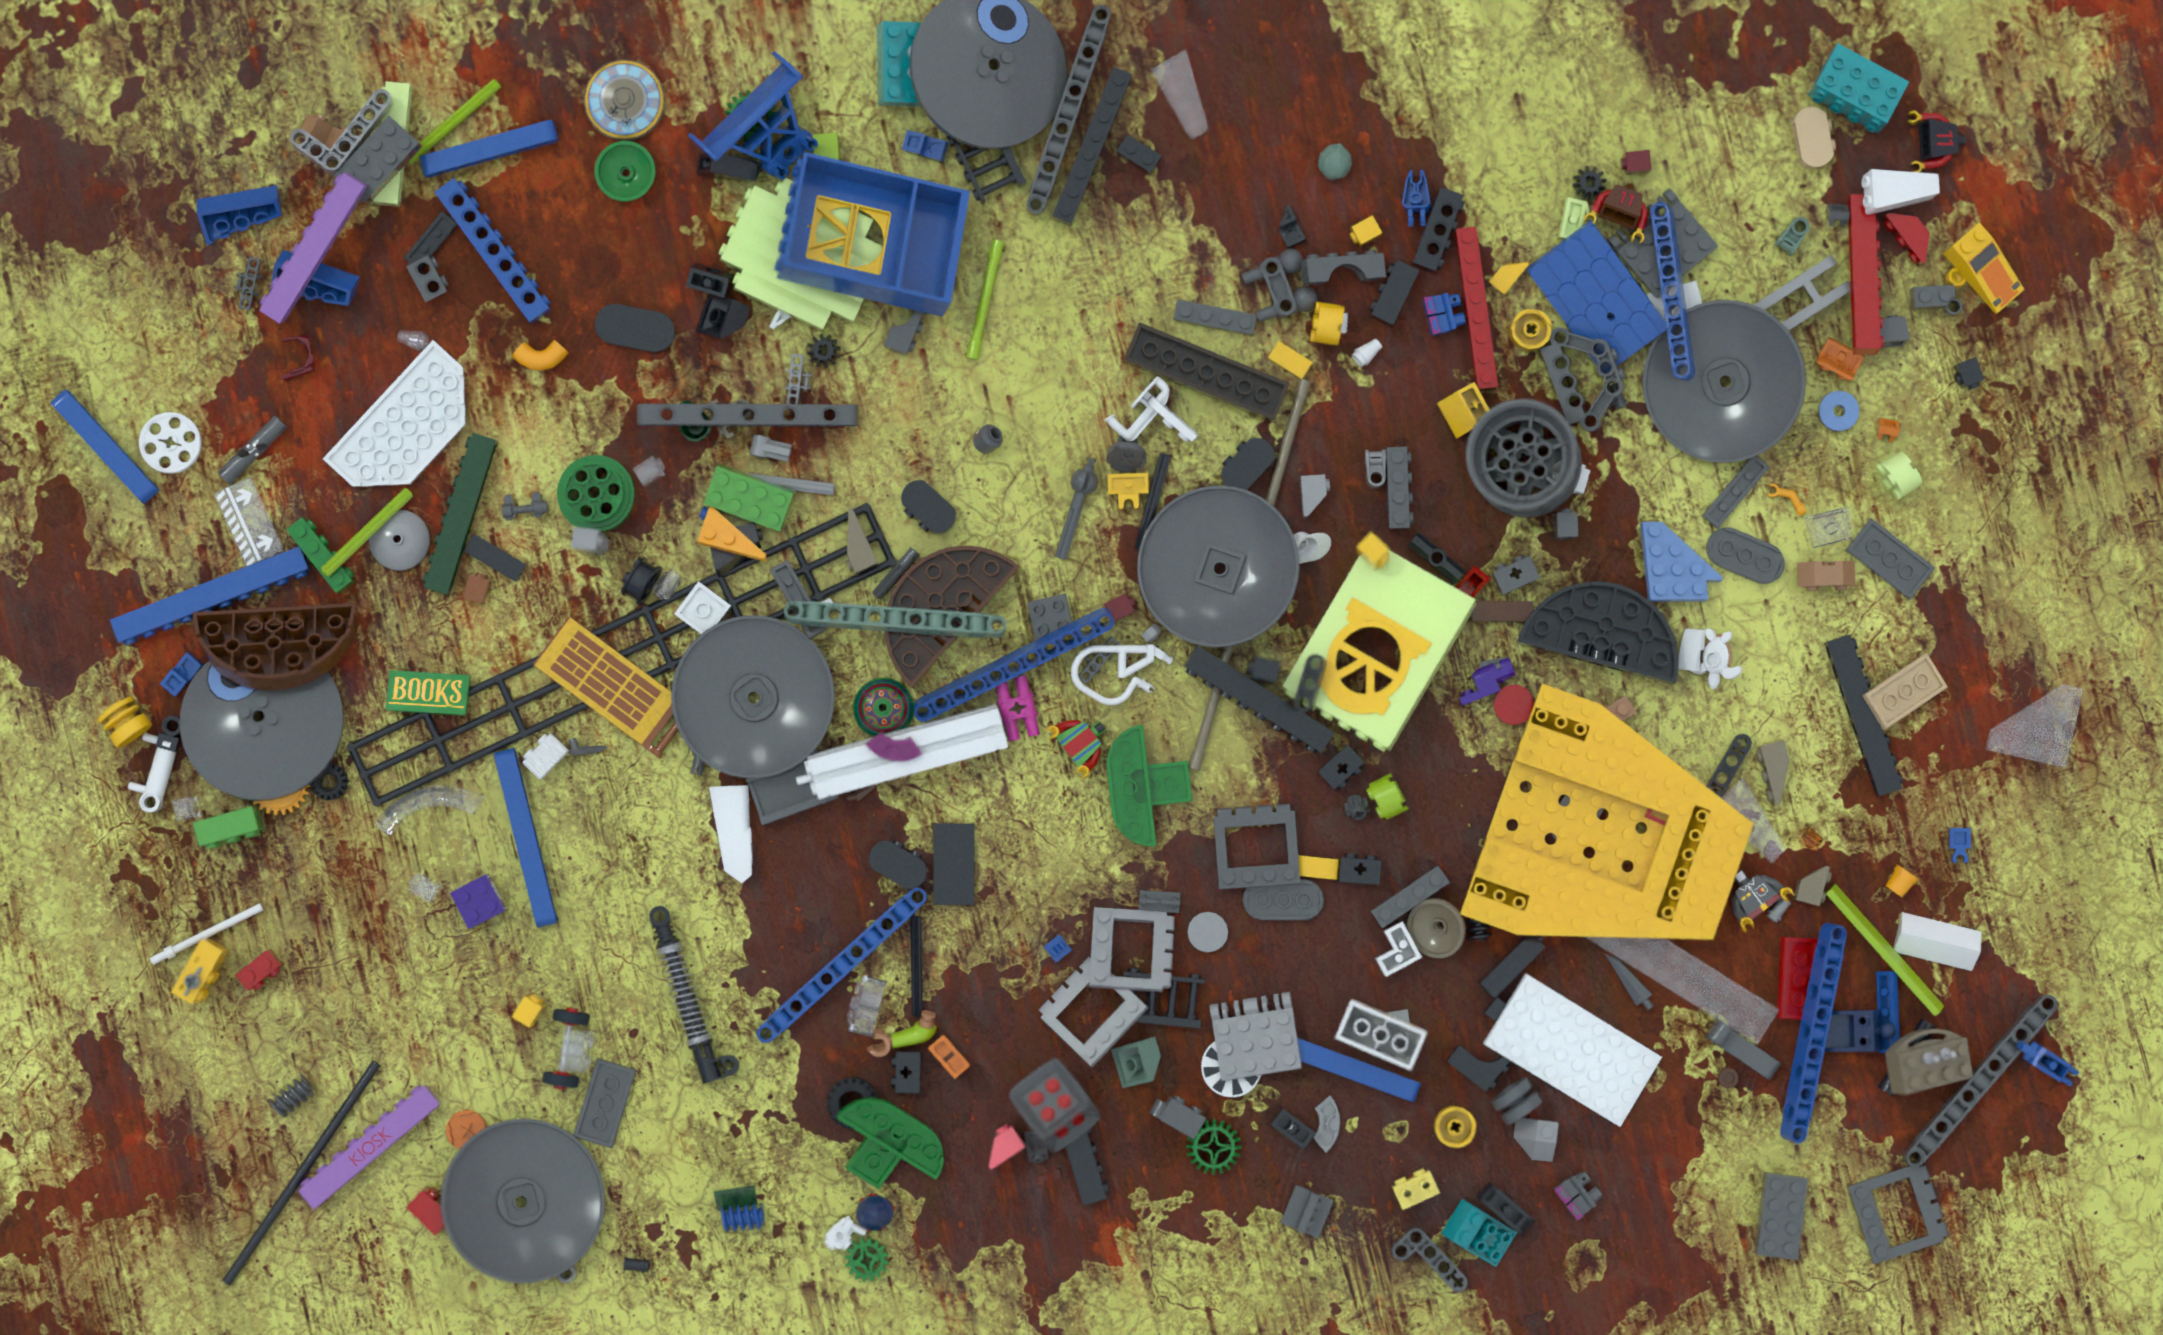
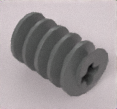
M300 1074V1082L295 1078L293 1079L295 1086L287 1084V1092L282 1088L280 1089L282 1096L274 1094V1102L269 1099L275 1111L284 1118L288 1116L287 1111L294 1112V1106L297 1108L301 1106L300 1101L305 1103L307 1102V1096L310 1098L314 1096L313 1086L303 1074Z

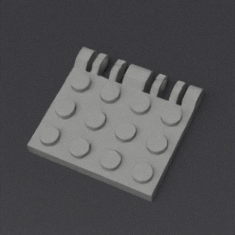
M1290 992L1282 993L1284 1009H1281L1279 994H1274L1273 1001L1276 1008L1274 1011H1269L1266 996H1261L1263 1008L1261 1013L1257 997L1243 999L1245 1013L1243 1016H1241L1239 1000L1234 1001L1233 1004L1236 1017L1229 1018L1226 1002L1221 1003L1224 1019H1221L1219 1004L1210 1005L1221 1081L1302 1069Z

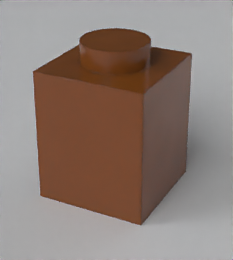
M477 572L475 576L469 575L462 598L485 604L492 581L487 580V575Z

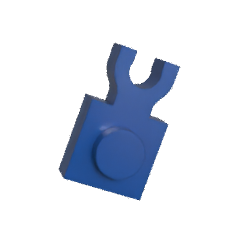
M1949 828V848H1954L1951 863H1957L1956 858L1958 855H1962L1963 863H1968V855L1965 852V848H1971L1970 828Z

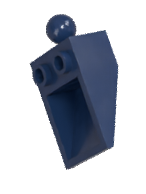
M1881 1009L1832 1011L1824 1052L1881 1051L1882 1037L1892 1038L1896 1033V1028L1890 1022H1885L1881 1025Z

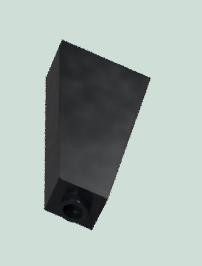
M1526 935L1477 983L1490 997L1495 998L1545 948L1542 944L1544 939L1540 935Z

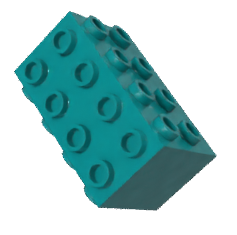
M1837 43L1829 53L1807 95L1814 102L1829 106L1832 112L1842 113L1847 116L1849 121L1864 125L1866 130L1872 133H1879L1888 123L1909 81Z

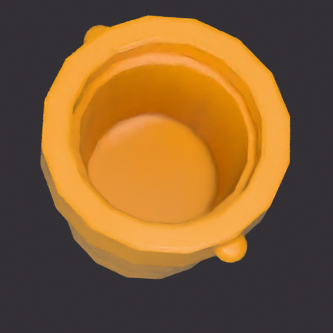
M1897 864L1886 887L1903 897L1919 879Z

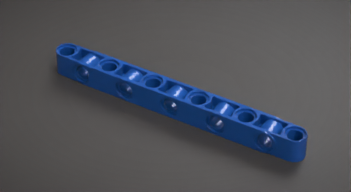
M914 888L900 898L767 1018L768 1020L758 1028L757 1038L761 1042L768 1043L783 1033L917 912L916 910L927 900L925 890ZM915 891H920L923 894V900L920 903H916L912 899V894ZM885 918L893 921V927L890 930H885L882 927V921ZM854 946H860L863 949V954L860 957L853 956L852 948ZM824 973L831 974L833 978L831 984H824L821 977ZM794 1000L802 1003V1009L799 1012L791 1008ZM763 1028H769L772 1031V1036L769 1039H764L761 1036Z
M1830 922L1821 926L1814 953L1780 1129L1783 1139L1797 1144L1804 1142L1812 1116L1847 935L1846 929L1843 926Z

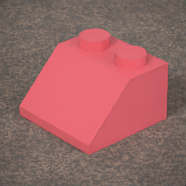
M1005 1124L996 1130L997 1135L994 1138L989 1163L991 1170L1026 1146L1013 1124L1009 1127Z

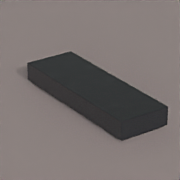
M442 211L405 255L404 259L410 263L426 254L432 257L458 224ZM427 263L419 264L418 270L421 271Z
M473 534L464 549V552L515 582L518 581L527 564Z

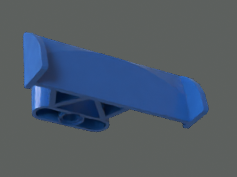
M774 51L772 55L780 63V66L702 142L691 133L688 137L704 154L715 162L730 148L760 159L761 169L769 175L785 179L786 177L783 175H789L788 167L806 149L814 151L815 149L812 146L817 148L818 142L812 138L810 132L798 126L789 95V90L803 76L788 61ZM781 99L782 106L764 122L761 117ZM787 120L788 126L780 125ZM756 122L760 125V128L742 145L736 144ZM771 133L785 134L771 148ZM759 145H760V153L757 152V151H754ZM789 147L788 152L784 155V150Z

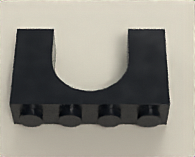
M1495 997L1483 1013L1496 1023L1506 1004L1498 997ZM1457 1045L1445 1060L1485 1092L1488 1089L1491 1091L1498 1082L1496 1080L1500 1073L1504 1074L1510 1067V1060L1503 1055L1493 1061H1480L1460 1045Z

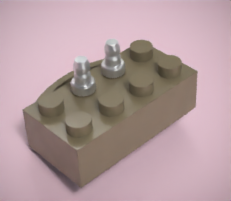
M1942 1029L1917 1030L1900 1038L1885 1053L1891 1092L1895 1094L1906 1095L1973 1078L1967 1037H1961L1951 1031ZM1940 1033L1945 1036L1944 1039L1924 1040L1908 1047L1911 1041L1926 1034Z

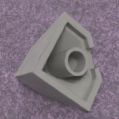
M1521 1118L1515 1122L1513 1137L1532 1160L1552 1162L1557 1142L1558 1122Z

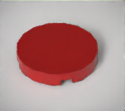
M1520 685L1503 687L1496 693L1493 703L1496 716L1502 722L1509 725H1518L1525 722L1529 718L1534 706L1531 693Z

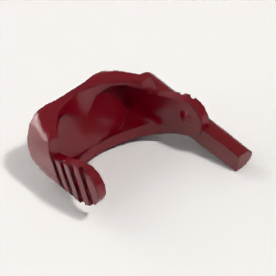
M294 336L281 339L282 342L295 341L302 344L308 355L307 362L302 368L291 370L290 373L282 375V380L312 372L314 359L308 337Z

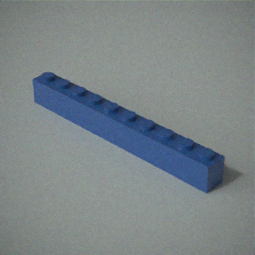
M298 546L113 618L110 622L118 643L125 644V646L132 645L140 637L150 638L156 635L155 632L163 629V631L173 629L176 623L182 622V624L193 621V612H207L218 607L220 609L227 608L232 605L231 602L239 600V602L251 598V594L256 592L258 594L268 592L271 586L277 585V587L288 584L289 579L296 578L297 580L307 576V572L312 570L305 553Z

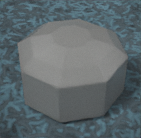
M1154 623L1142 634V637L1146 642H1151L1159 636L1161 629Z

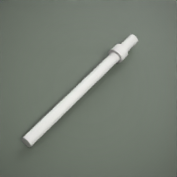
M261 903L174 946L170 945L164 948V951L150 957V960L154 965L166 958L171 959L177 956V953L199 943L201 939L209 938L264 909Z

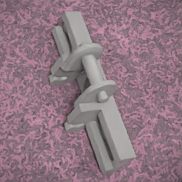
M792 353L791 368L786 369V372H790L789 386L784 387V389H788L787 404H790V397H795V404H798L800 388H804V391L811 389L808 386V382L812 374H809L808 371L802 373L803 354ZM795 357L800 358L799 364L794 363ZM801 376H805L804 385H800ZM797 377L799 379V382L797 384H793L791 382V378ZM791 390H797V393L792 394Z

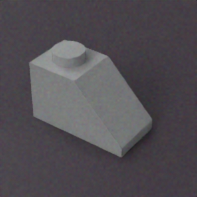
M1325 474L1300 477L1303 518H1307L1327 495L1326 491H1330V481L1325 478Z

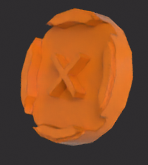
M462 1110L455 1113L449 1119L446 1126V1135L448 1141L454 1147L460 1149L473 1135L487 1128V1125L479 1113L472 1110Z

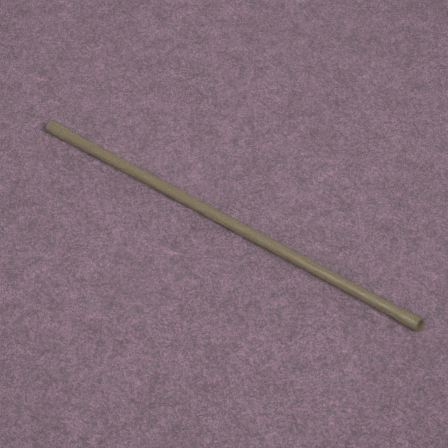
M1299 379L1294 403L1266 497V501L1272 506H1275L1304 401L1307 398L1311 384L1310 381ZM1234 646L1223 647L1220 660L1228 665ZM1215 686L1211 689L1196 745L1188 768L1200 771L1204 750L1220 698L1219 693L1221 690Z

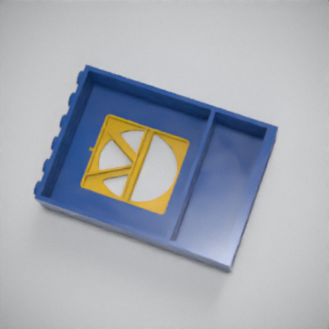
M804 152L802 157L797 159L792 171L794 179L793 183L790 184L788 192L790 200L786 205L785 214L787 217L786 221L783 222L781 230L783 238L780 240L778 247L780 255L779 259L776 260L774 271H778L776 278L942 317L951 304L970 191ZM838 208H850L848 227L838 220L831 211ZM860 210L871 216L879 225L883 234V247L879 256L871 263L859 267H850V256L858 212ZM824 217L845 236L818 243L816 229L820 219ZM844 245L841 264L832 261L823 253L825 250Z

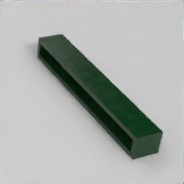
M472 433L471 437L468 436L466 440V455H462L459 462L460 474L456 475L453 481L454 493L453 495L450 494L447 500L448 512L447 514L444 513L441 519L443 528L441 533H437L434 544L437 547L435 553L432 552L429 557L428 564H431L429 572H425L422 583L425 584L424 588L450 596L498 441Z

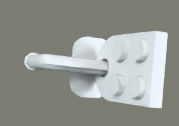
M1159 376L1150 383L1131 405V408L1134 409L1142 402L1147 408L1128 430L1116 420L1115 414L1104 420L1120 436L1130 442L1139 436L1158 413L1164 417L1162 421L1169 428L1175 427L1180 431L1178 435L1184 441L1190 440L1193 442L1199 436L1196 431L1165 405L1170 390L1167 383ZM1154 385L1161 390L1157 397L1149 393Z

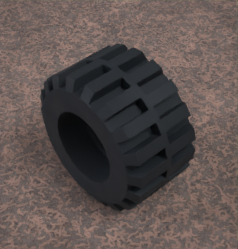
M848 1077L837 1082L830 1090L826 1101L827 1112H829L830 1118L836 1122L835 1124L845 1129H853L837 1119V1114L842 1110L840 1101L845 1093L856 1091L863 1098H877V1093L872 1085L858 1077Z

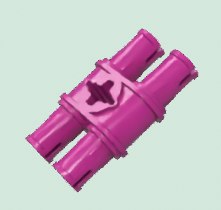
M1026 675L1014 678L1018 692L1017 698L1013 699V697H1010L1007 682L996 686L998 695L996 704L999 706L1002 725H1005L1009 742L1020 739L1016 722L1020 718L1025 721L1028 737L1040 735L1036 719L1038 712H1036L1033 700L1034 694L1030 693ZM1015 703H1018L1019 706H1026L1020 710V714H1017L1016 711H1009L1014 707Z

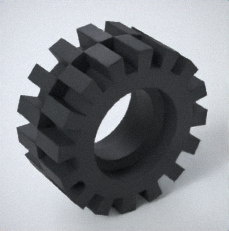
M329 764L325 771L310 784V787L313 789L312 792L323 800L338 799L348 789V775L342 767L336 764ZM327 774H332L337 779V784L332 790H327L322 786V778Z

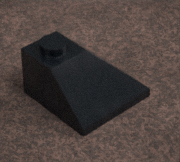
M708 294L695 332L723 339L745 325L750 306L734 299Z

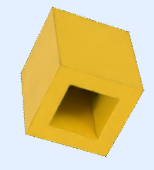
M1373 215L1352 226L1350 229L1351 233H1349L1353 243H1358L1359 247L1382 235V231Z

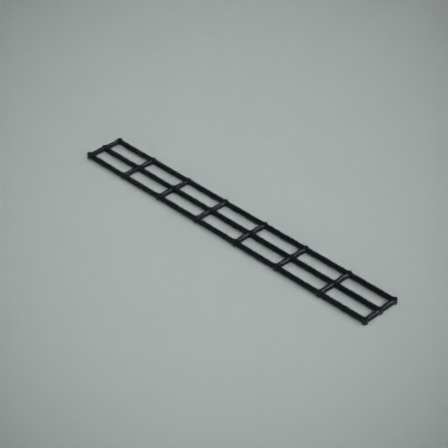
M864 503L853 510L856 516L865 513L874 532L866 536L868 543L878 541L886 561L820 591L811 571L847 555V546L807 563L798 543L848 521V512L764 550L766 558L791 547L800 565L794 572L797 577L805 576L813 595L809 596L812 602L820 601L895 566L896 560L868 503ZM753 558L745 559L721 577H718L715 573L699 581L705 587L718 581L727 600L726 602L731 605L730 609L734 617L743 616L738 607L739 604L778 587L776 581L772 580L734 598L725 577L761 561ZM698 582L590 632L599 637L639 617L645 616L653 636L623 649L619 653L624 657H628L657 643L666 663L646 673L653 678L676 668L682 658L680 656L673 659L664 639L691 626L686 622H681L661 632L652 611L689 595ZM784 608L767 617L775 619L785 617ZM792 609L788 612L789 615L793 613ZM537 656L470 687L469 697L497 684L506 704L441 735L436 728L431 714L414 713L349 743L347 749L367 789L372 804L380 806L590 707L581 702L526 728L517 708L562 687L557 682H553L513 700L504 680L534 667L533 663L539 657ZM510 711L519 732L452 762L443 742ZM420 719H424L432 739L368 769L365 768L357 751L358 748ZM434 746L437 747L445 764L444 767L380 797L378 796L370 776Z

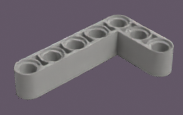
M376 90L331 148L325 146L303 129H296L291 133V143L298 152L327 173L334 175L366 141L392 106L391 96L387 90ZM380 97L388 98L385 104H379L377 100ZM369 112L375 113V117L372 120L365 119V115ZM357 128L363 130L362 134L359 136H354L352 134L353 131ZM303 136L305 141L302 144L295 143L297 137ZM348 144L351 147L347 152L340 151L342 145ZM315 148L322 149L321 154L318 156H313L311 152ZM331 160L338 161L336 167H328V163Z

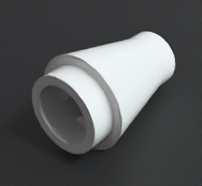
M1373 339L1369 343L1355 349L1352 358L1360 367L1367 366L1382 348V345L1377 339Z

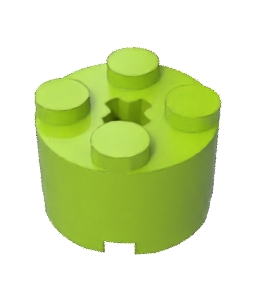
M1391 773L1369 784L1370 788L1366 789L1371 800L1375 799L1378 804L1376 810L1380 818L1385 817L1386 820L1409 810L1408 806H1403V802L1406 800L1397 782H1391L1390 780L1393 777Z

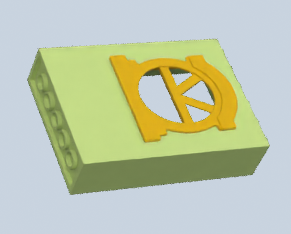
M1390 550L1389 562L1382 569L1378 567L1376 571L1361 556L1358 557L1283 685L1285 694L1294 700L1307 658L1313 654L1323 656L1327 665L1312 711L1315 709L1320 710L1321 716L1329 721L1337 720V724L1347 731H1350V729L1356 731V736L1366 742L1370 739L1373 741L1374 747L1383 752L1386 749L1391 751L1477 605L1476 600ZM1365 627H1377L1389 632L1395 638L1400 648L1401 663L1398 673L1345 643L1344 640L1351 633ZM1338 650H1342L1358 659L1340 670L1336 669ZM1319 658L1312 660V668L1318 669L1321 666ZM1366 665V694H1359L1349 690L1341 682V678ZM1375 670L1392 679V682L1379 692L1374 691ZM1308 678L1305 683L1306 687L1312 689L1315 686V680ZM1306 697L1302 698V703L1305 707H1308L1309 699Z

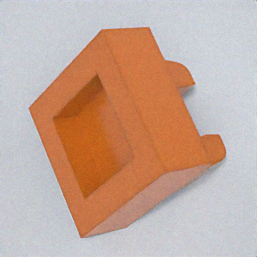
M1879 417L1877 423L1878 440H1882V436L1886 434L1889 435V442H1893L1900 432L1899 421Z

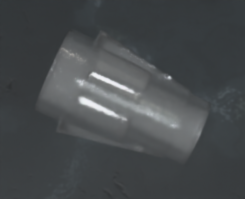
M400 330L397 341L420 351L428 346L429 335L425 334L424 331Z

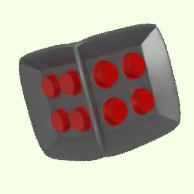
M1058 1058L1050 1060L1036 1069L1009 1093V1098L1032 1130L1040 1137L1045 1147L1052 1153L1065 1148L1075 1141L1101 1117L1100 1112Z

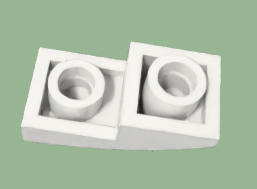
M1685 629L1680 646L1678 669L1700 670L1701 650H1704L1705 630Z

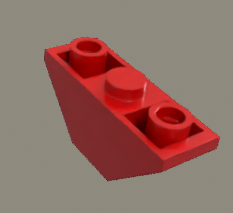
M1888 213L1884 216V226L1889 232L1892 231L1896 235V242L1901 248L1905 247L1911 262L1917 263L1918 266L1926 262L1930 233L1919 218Z

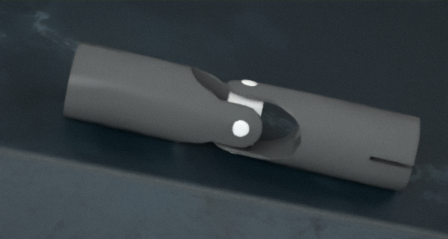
M274 415L217 473L231 485L288 427Z

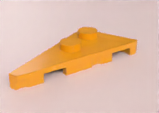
M709 506L697 540L698 544L766 561V554L715 508Z

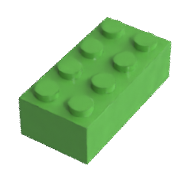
M718 464L704 504L780 532L784 527L796 491L726 465Z

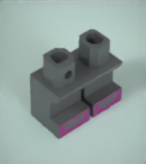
M1585 1171L1575 1176L1573 1174L1552 1188L1577 1221L1590 1209L1596 1206L1595 1202L1602 1197V1193L1596 1186L1588 1192L1583 1188L1585 1184L1591 1181Z

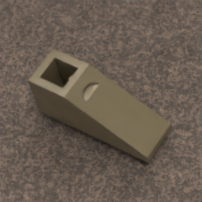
M1784 740L1758 746V751H1756L1757 760L1763 766V771H1761L1763 782H1767L1769 789L1766 791L1767 799L1773 805L1780 804L1789 763Z

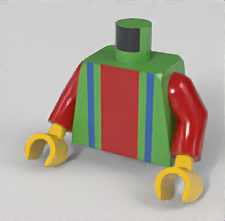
M1066 720L1046 728L1044 732L1048 730L1052 732V736L1048 739L1051 740L1056 737L1078 766L1074 774L1078 771L1082 772L1083 777L1081 780H1084L1097 765L1102 752L1100 746L1102 744L1097 737L1106 731L1100 721L1089 728L1085 721Z

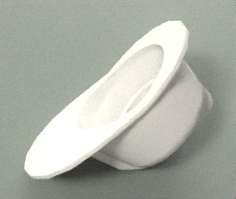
M1297 532L1294 534L1300 564L1318 560L1326 555L1330 549L1331 539L1325 533L1308 534Z

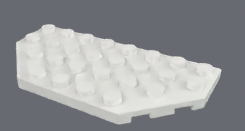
M432 340L330 450L323 460L353 487L412 484L466 425L464 368Z

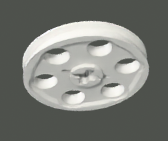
M174 412L161 413L151 418L144 425L139 438V448L144 460L152 468L163 473H179L188 469L197 460L201 451V436L196 425L189 418ZM173 418L180 419L181 424L177 429L170 427V421ZM157 423L161 426V431L159 434L154 435L151 433L150 428L153 424ZM191 431L195 434V440L188 443L185 441L184 436L187 432ZM172 437V441H174L177 444H181V446L171 445L170 448H168L167 444L159 440L166 441L170 440V438ZM149 443H154L156 446V451L153 454L146 453L145 448ZM183 451L190 453V459L187 462H181L179 458ZM163 457H169L171 460L168 468H162L160 465Z

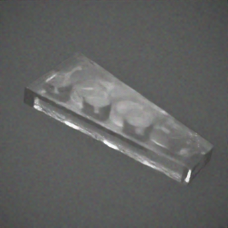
M1184 50L1152 68L1151 72L1190 140L1209 129L1187 51Z
M1742 777L1722 799L1754 823L1748 841L1770 863H1773L1786 848Z

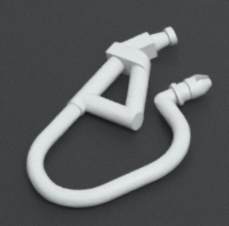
M1154 644L1093 645L1084 648L1078 653L1072 663L1071 677L1073 683L1081 692L1099 703L1110 706L1118 705L1129 698L1136 685L1147 693H1153V691L1149 690L1150 687L1153 690L1155 688L1152 684L1146 682L1145 679L1133 677L1122 695L1117 698L1103 697L1085 686L1079 679L1078 667L1086 655L1094 652L1118 653L1119 678H1126L1154 662V656L1169 665L1173 661V657H1169L1165 652L1155 647ZM1126 653H1145V658L1126 668Z

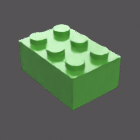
M250 806L193 823L198 844L206 849L221 847V842L226 844L239 842L242 836H245V838L261 835L260 831L265 830L259 806Z

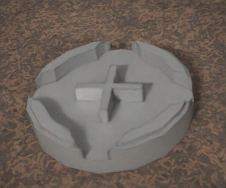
M1203 912L1196 915L1189 923L1187 931L1191 944L1203 952L1218 950L1224 945L1228 936L1227 924L1222 917L1212 912Z

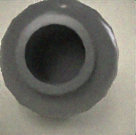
M991 424L981 427L973 435L975 448L983 454L992 453L1003 442L1002 432L998 427Z

